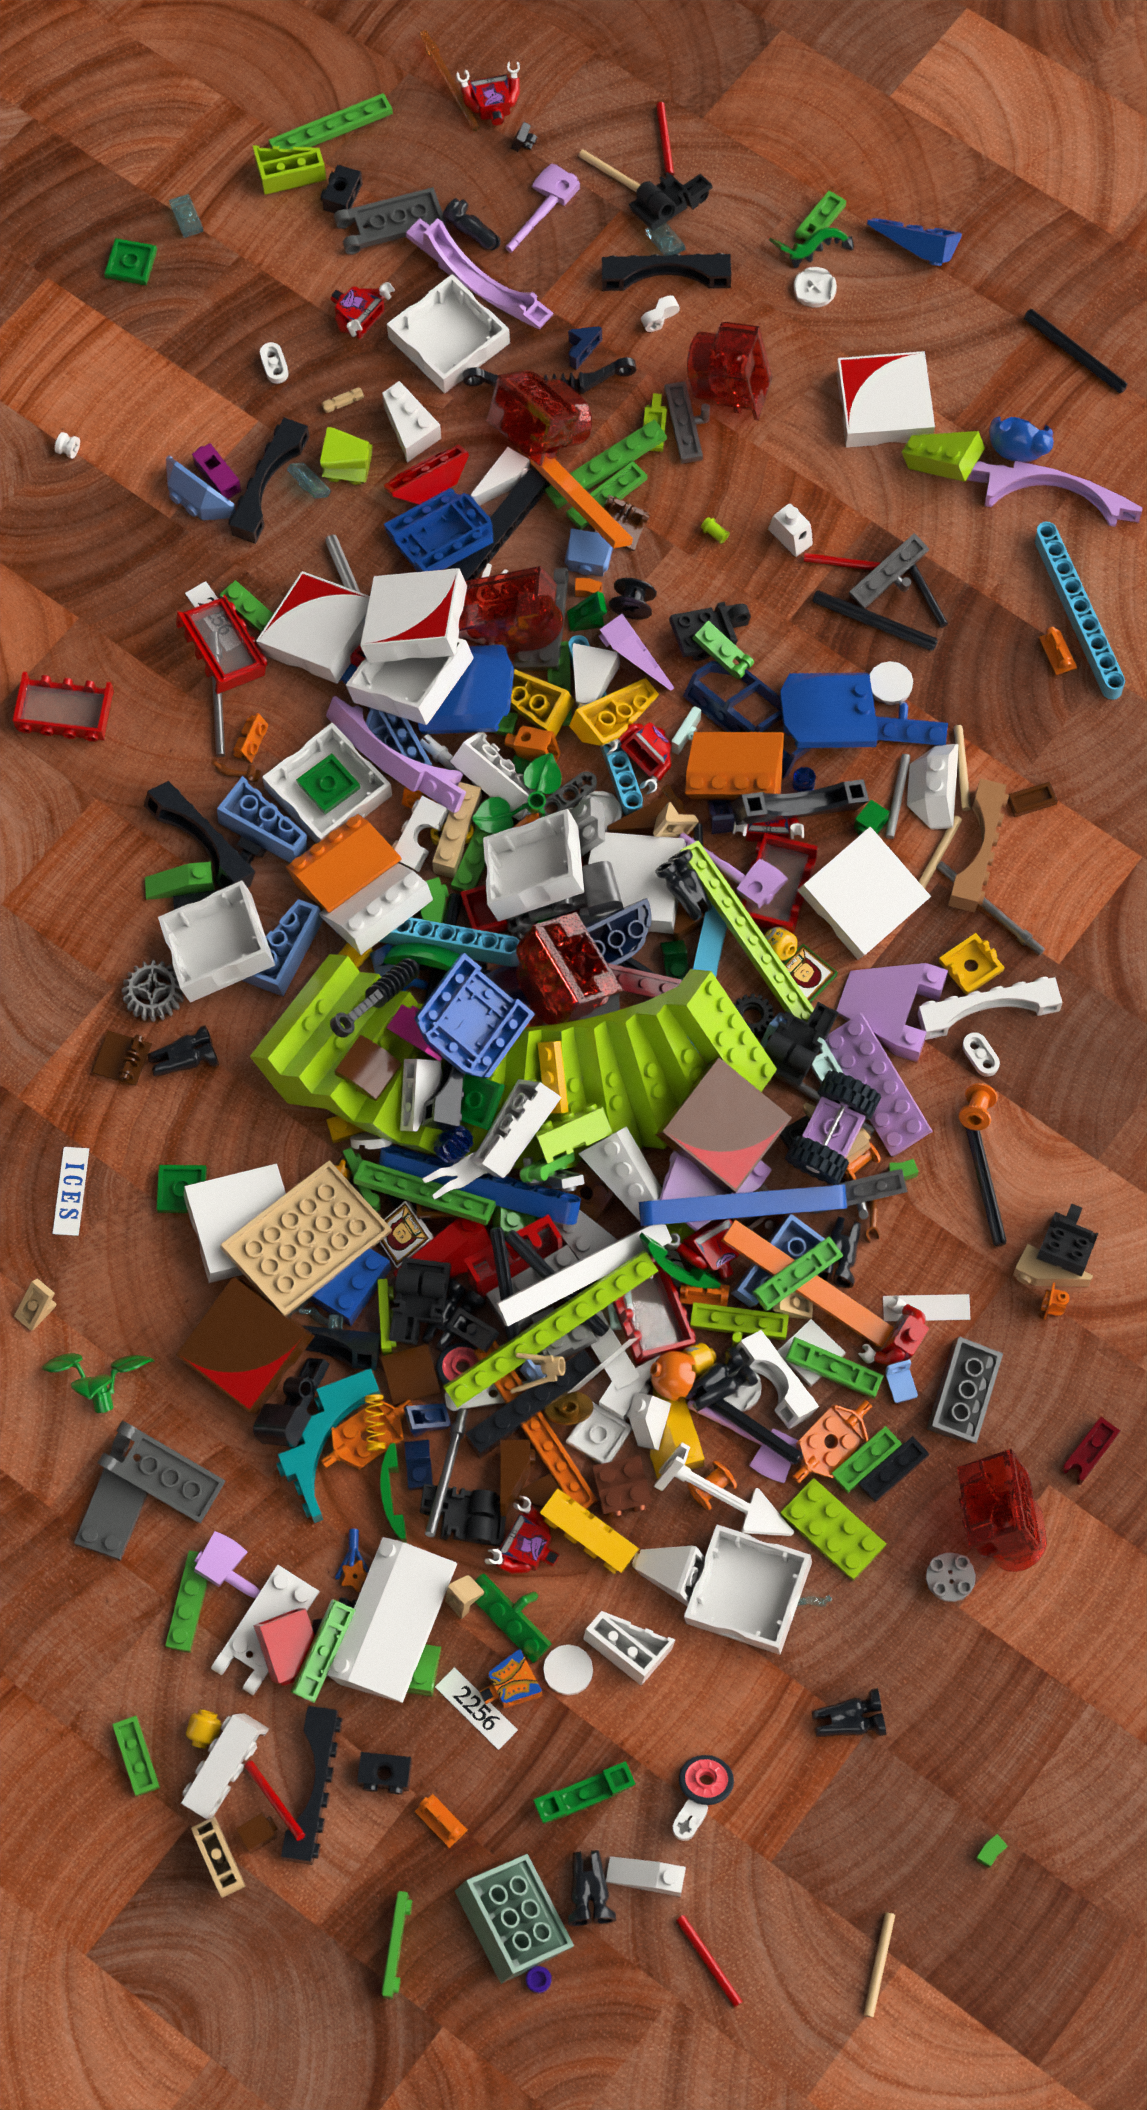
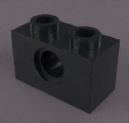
M337 164L335 171L329 175L327 188H324L321 193L320 200L323 202L324 211L335 214L339 210L352 208L363 184L361 171Z
M361 1752L357 1783L363 1787L362 1790L377 1792L378 1788L388 1789L390 1794L401 1795L403 1791H409L412 1758ZM387 1768L391 1770L392 1773L389 1779L381 1780L378 1778V1773L381 1769Z

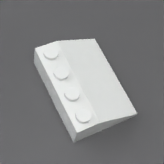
M396 863L332 912L328 913L326 910H323L319 915L362 955L430 903L433 898L428 884L418 874Z

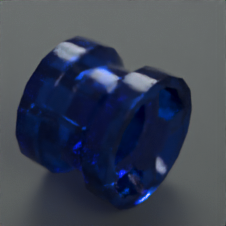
M800 767L794 772L792 785L795 792L814 790L816 780L814 771L808 767Z

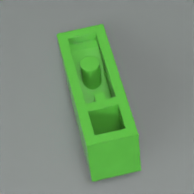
M211 862L185 864L145 877L146 900L173 898V896L215 890L214 872Z
M437 877L425 881L428 884L433 900L419 911L422 920L443 923L447 907L446 898L449 897L446 884L441 885L440 879Z

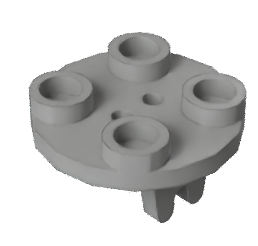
M948 1552L940 1554L931 1560L927 1568L926 1582L929 1590L935 1597L943 1601L956 1602L963 1600L971 1593L975 1585L976 1574L973 1565L966 1556Z

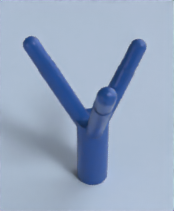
M358 1529L349 1530V1550L335 1575L337 1580L343 1573V1565H347L348 1562L350 1567L354 1565L355 1556L358 1561H363V1568L367 1573L369 1572V1568L358 1550Z

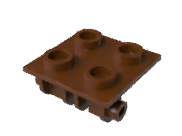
M608 495L604 509L633 538L632 545L625 547L634 551L643 526L647 523L650 515L646 510L643 511L635 507V505H630L628 502L617 499L615 496Z
M108 1031L92 1073L136 1086L152 1043L143 1041L144 1037L141 1035H135L132 1038Z

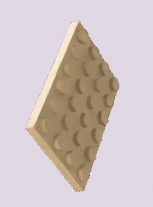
M329 1160L224 1241L220 1248L263 1297L280 1313L287 1316L335 1278L366 1250L373 1248L388 1236L392 1229Z

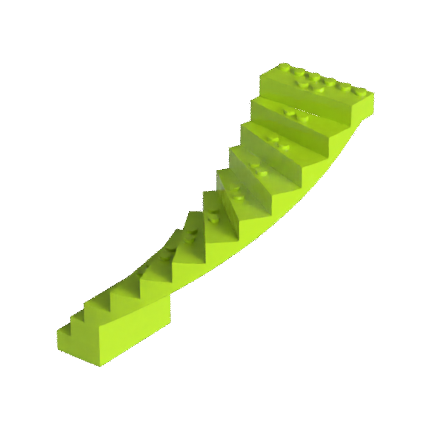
M329 954L253 1051L250 1058L288 1104L327 1109L371 1134L395 1144L434 1156L460 1161L466 1156L477 1152L489 1130L461 1121L459 1127L448 1132L422 1126V1123L418 1131H400L404 1059H436L387 1029V1026L402 1004L408 1008L414 1005L418 1009H421L424 1004L417 1003L410 992L400 991L383 1007L375 1008L372 1006L354 1021L355 1029L349 1036L345 1038L337 1036L330 1027V1020L340 1012L349 1014L366 999L365 992L367 988L372 986L381 976L376 973L360 972L349 956ZM690 969L678 987L646 1002L586 1019L554 1025L525 1027L493 1074L487 1079L505 1085L492 1122L493 1124L518 1079L542 1083L538 1043L561 1041L568 1111H573L576 1114L583 1111L582 1107L588 1104H601L613 1134L627 1126L639 1149L643 1146L664 1149L668 1145L658 1138L655 1133L674 1108L686 1098L691 1086L711 1060L719 1057L760 1092L763 1091L777 1068L712 971ZM360 1034L385 1049L402 1063V1066L377 1101L356 1091L355 1085L335 1075V1069ZM442 1058V1060H441L442 1074H443V1069H444V1064H445V1059H444V1058ZM565 1113L549 1114L545 1121H558L561 1119L560 1116ZM536 1134L516 1160L513 1168H524L523 1158L533 1157V1163L544 1158ZM599 1141L588 1146L582 1145L573 1149L575 1161L567 1164L566 1169L576 1167L578 1162L583 1159L579 1153Z

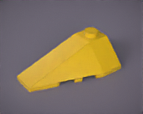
M644 678L576 709L569 726L583 743L605 745L619 738L628 729V725L634 723L659 696V693L647 678Z
M653 1387V1396L671 1403L659 1450L651 1449L650 1451L657 1479L662 1475L659 1473L660 1468L681 1443L690 1447L684 1465L691 1470L703 1467L704 1455L685 1398L680 1396V1401L678 1402L659 1395Z

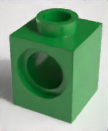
M871 799L855 818L854 829L856 833L860 836L871 827L878 834L888 822L890 812Z

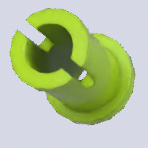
M706 518L701 525L703 533H708L720 544H723L729 537L730 532L715 522L716 519Z

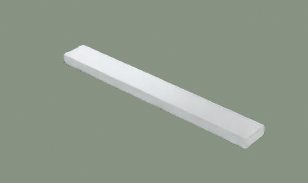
M666 1225L645 1226L496 1303L505 1326H509L606 1276L642 1250H645L639 1238L641 1232L659 1242L662 1246L671 1242L672 1238Z

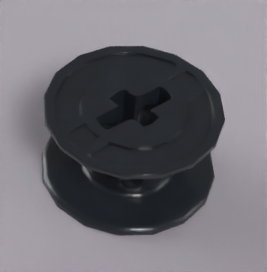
M620 578L614 582V589L621 596L613 597L609 601V607L613 612L618 615L623 614L625 618L634 620L647 619L652 615V609L645 603L657 596V591L652 585L635 578Z

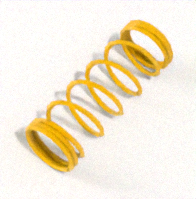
M367 1395L364 1397L365 1402L375 1404L365 1408L366 1412L375 1414L365 1419L367 1422L375 1424L367 1427L366 1431L376 1433L366 1438L368 1442L372 1443L366 1445L367 1450L385 1449V1442L368 1440V1438L384 1435L385 1433L367 1430L368 1428L385 1424L383 1422L367 1420L368 1418L384 1414L367 1410L374 1406L383 1405L384 1403L370 1402L383 1400V1395Z

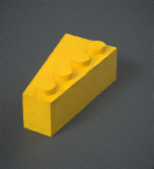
M514 669L510 707L539 729L554 732L556 737L575 702L568 690Z

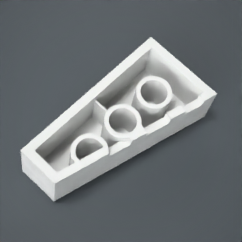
M478 732L463 742L450 763L455 766L456 770L466 775L474 786L481 787L490 798L500 797L506 800L510 806V812L524 804L528 796L535 792V790L528 789L524 785L523 774H517L515 772V765L510 759H503L499 755L500 749L496 744L490 745L485 739L487 735L484 732ZM523 809L511 817L520 820L529 811Z
M518 1079L471 1162L492 1176L504 1178L511 1171L516 1160L562 1097L541 1082Z
M627 1126L579 1153L584 1161L639 1221V1202L660 1200L662 1188Z
M245 1713L233 1714L232 1717L228 1716L221 1726L223 1730L219 1739L215 1738L208 1749L210 1754L207 1760L201 1761L195 1771L197 1777L193 1783L190 1782L182 1793L184 1799L181 1803L205 1819L212 1818L231 1790V1787L228 1785L229 1782H234L240 1776L244 1767L242 1764L243 1760H247L254 1754L258 1748L256 1746L257 1738L260 1734L265 1737L269 1728Z

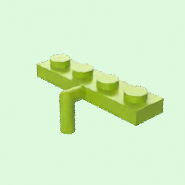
M693 1302L690 1328L733 1333L732 1346L735 1348L742 1340V1335L751 1336L762 1330L767 1338L786 1340L789 1315Z

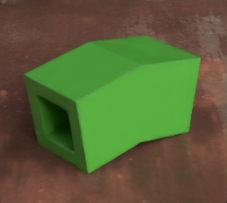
M914 1159L902 1163H889L888 1171L902 1169L905 1181L918 1176L919 1171Z
M996 1834L984 1845L976 1860L990 1868L996 1857L1008 1846Z

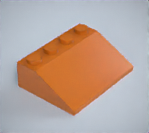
M694 732L686 771L685 794L691 800H736L742 794L758 792L781 794L784 733Z
M357 814L349 818L338 829L330 832L319 843L314 844L304 854L295 858L286 866V869L296 887L330 913L401 861L402 858L366 819Z

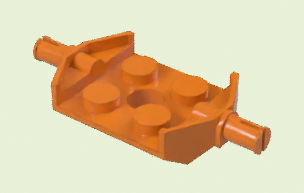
M409 1399L398 1407H394L381 1400L374 1401L384 1404L368 1408L367 1410L384 1414L368 1418L367 1420L383 1422L385 1424L374 1426L367 1430L385 1433L384 1435L375 1436L372 1440L385 1442V1449L367 1450L366 1445L372 1443L362 1440L361 1435L366 1431L367 1427L375 1425L365 1420L368 1416L375 1414L366 1412L364 1408L335 1429L334 1427L331 1428L334 1450L320 1461L325 1468L338 1460L360 1470L386 1452L390 1443L397 1444L404 1439L401 1421L405 1414L404 1407L414 1405Z
M864 1400L856 1410L832 1405L796 1442V1448L803 1453L800 1464L802 1467L792 1476L796 1479L795 1481L801 1483L811 1472L827 1478H833L832 1472L842 1465L863 1442L869 1440L863 1422V1416L872 1408V1405L867 1400ZM829 1434L835 1439L834 1446L831 1448H827L824 1443L825 1437Z

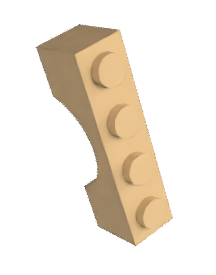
M459 782L458 787L466 791L465 797L458 812L453 813L449 811L432 862L434 874L453 879L462 861L465 840L473 821L472 817L477 812L482 801L481 787Z

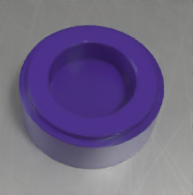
M542 1966L531 1968L526 1975L527 1987L534 1993H543L549 1989L552 1981L550 1972Z

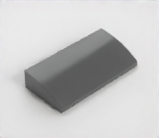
M960 1336L954 1339L926 1430L976 1444L1003 1353Z

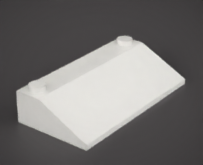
M383 1537L354 1607L356 1611L327 1675L342 1686L403 1703L457 1563L407 1543Z

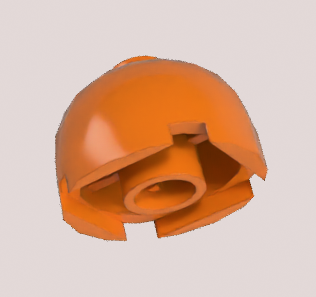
M677 1351L662 1354L650 1368L651 1381L655 1391L659 1395L677 1402L680 1401V1396L686 1397L695 1379L696 1372L692 1371V1364L695 1365L694 1358L691 1355Z

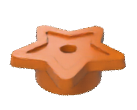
M359 1560L352 1567L349 1565L342 1566L345 1573L342 1586H353L359 1593L368 1575L363 1568L362 1560Z

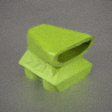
M327 427L320 464L323 468L322 477H327L331 482H338L341 479L348 480L353 485L367 482L372 457V444L338 429Z

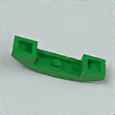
M404 943L393 946L385 956L384 963L396 965L402 959L410 958L412 960L415 959L418 964L447 970L448 972L460 954L431 944Z
M642 1232L639 1235L641 1243L648 1254L663 1270L675 1279L699 1288L714 1289L721 1286V1283L713 1275L694 1266L688 1272L665 1258L668 1251L659 1242Z
M390 1443L381 1469L380 1487L382 1503L393 1533L400 1542L407 1543L403 1514L394 1515L390 1474L399 1473L396 1444Z
M625 1761L562 1790H555L533 1799L542 1823L545 1824L605 1801L630 1789L636 1783Z

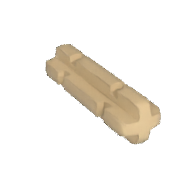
M355 388L351 392L343 393L333 397L332 400L329 399L322 402V407L325 413L334 411V408L339 409L353 403L354 400L363 399L364 395L361 388Z

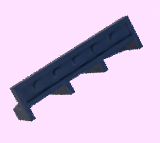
M711 661L695 671L683 695L686 700L701 709L702 713L726 732H763L782 719L779 695L747 669L744 671L745 674L741 680L748 687L728 699L727 702L699 681V679L710 672L731 675L717 661ZM754 692L760 694L779 710L758 724L757 727L732 708ZM798 748L791 755L783 749V779L789 776L796 760L810 751L811 748Z

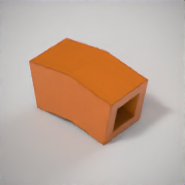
M590 578L575 579V597H589L597 591L602 592V582Z

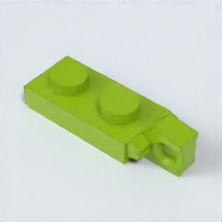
M653 393L652 405L645 407L643 426L655 419L665 432L667 409L666 406H661L662 394ZM664 442L650 451L663 452Z

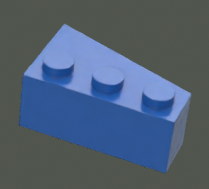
M369 1248L335 1278L310 1297L311 1302L351 1327L378 1289V1279H385L390 1272V1260Z

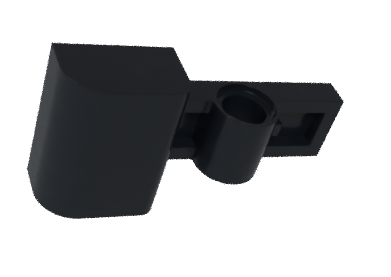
M307 1358L298 1377H288L285 1380L283 1392L287 1398L283 1405L270 1403L263 1405L253 1426L254 1436L262 1444L296 1447L311 1418L306 1409L330 1365L325 1359Z

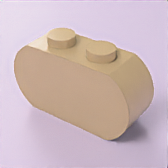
M215 1816L191 1827L221 1897L223 1898L246 1887Z

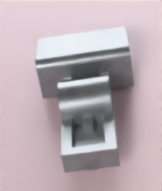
M600 861L582 866L584 893L528 911L531 922L586 907L590 917L623 908L612 864L609 861Z

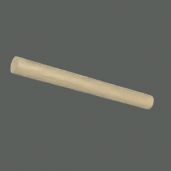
M583 149L580 151V158L637 192L640 184Z
M956 725L953 728L955 744H958L957 766L963 811L971 810L963 726Z
M954 816L953 828H947L919 880L924 889L962 822L959 816Z
M885 1912L863 2014L867 2017L873 2018L895 1919V1914Z

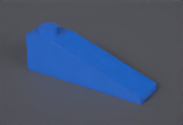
M879 218L867 221V225L920 258L929 260V264L941 266L942 263L951 260L962 236V233L941 228L923 230L922 225L916 224L903 227L904 223Z

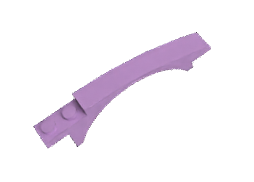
M438 218L430 226L419 219L406 232V237L439 262V268L449 275L453 274L465 287L499 309L539 330L553 316L552 311L537 301V295L533 292L524 293L509 289L482 272L459 249L443 222Z
M977 461L967 478L969 481L988 483L985 500L986 507H992L999 499L1015 490L1029 486L1049 485L1071 490L1088 499L1100 510L1109 526L1116 527L1117 519L1139 523L1142 513V507L1091 481L1052 468L1015 461L1014 467L1010 468L1005 465H991Z
M332 697L326 717L361 753L412 792L421 791L453 813L460 810L466 791L458 787L463 773L458 770L443 769L423 764L396 752L380 741L369 730L363 719V708L358 705L351 707L338 697Z

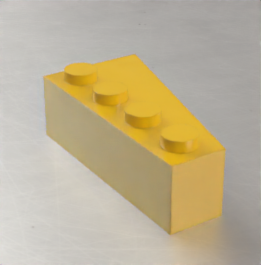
M559 1489L555 1491L540 1512L546 1517L544 1522L555 1530L557 1527H560L566 1532L563 1536L572 1543L576 1544L579 1541L585 1546L583 1551L592 1558L596 1559L597 1556L606 1561L603 1566L614 1574L617 1570L623 1573L640 1550Z

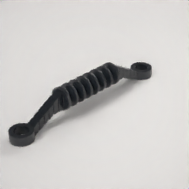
M624 357L617 359L594 373L579 372L577 379L574 378L573 373H570L569 379L566 380L564 373H562L560 380H557L556 375L553 374L551 381H549L547 374H544L543 381H540L538 375H535L534 382L531 381L529 375L526 377V381L523 382L521 376L504 378L481 368L471 367L463 371V382L468 386H479L485 382L518 398H522L523 391H526L528 397H531L533 390L537 397H539L541 390L544 391L545 396H548L550 389H552L554 396H557L558 389H561L562 394L565 395L567 388L570 389L572 395L575 392V388L579 389L580 394H584L614 374L619 376L633 375L636 372V362L632 358Z
M402 959L390 971L373 983L372 986L367 988L365 992L366 999L349 1014L340 1012L330 1020L332 1031L341 1038L349 1036L355 1029L354 1021L372 1006L375 1008L383 1007L419 976L420 970L424 971L430 966L418 964L415 959Z

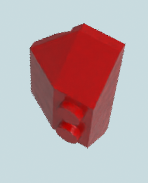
M456 445L452 449L434 454L397 474L388 483L383 485L384 489L393 497L420 505L458 484L469 457L468 451L460 445Z

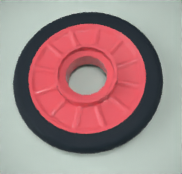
M466 1342L448 1346L437 1360L436 1370L440 1381L445 1385L463 1372L456 1369L457 1364L460 1362H466L470 1367L478 1363L479 1361L473 1352L478 1348L474 1345L470 1346Z
M700 1755L691 1758L682 1766L679 1773V1785L682 1792L691 1801L702 1805H713L722 1802L730 1795L734 1786V1776L730 1767L720 1758L711 1755ZM703 1775H708L712 1777L713 1782L706 1785L701 1783L699 1778Z

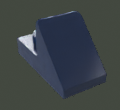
M601 327L571 329L568 331L569 342L573 344L568 354L569 366L577 370L602 341Z
M445 1403L404 1407L409 1430L414 1437H419L426 1431L446 1430L451 1427Z
M429 1440L405 1442L408 1489L419 1490L423 1489L424 1484L433 1485Z

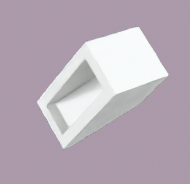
M634 1394L629 1412V1420L638 1446L659 1450L671 1406L670 1402L652 1395Z

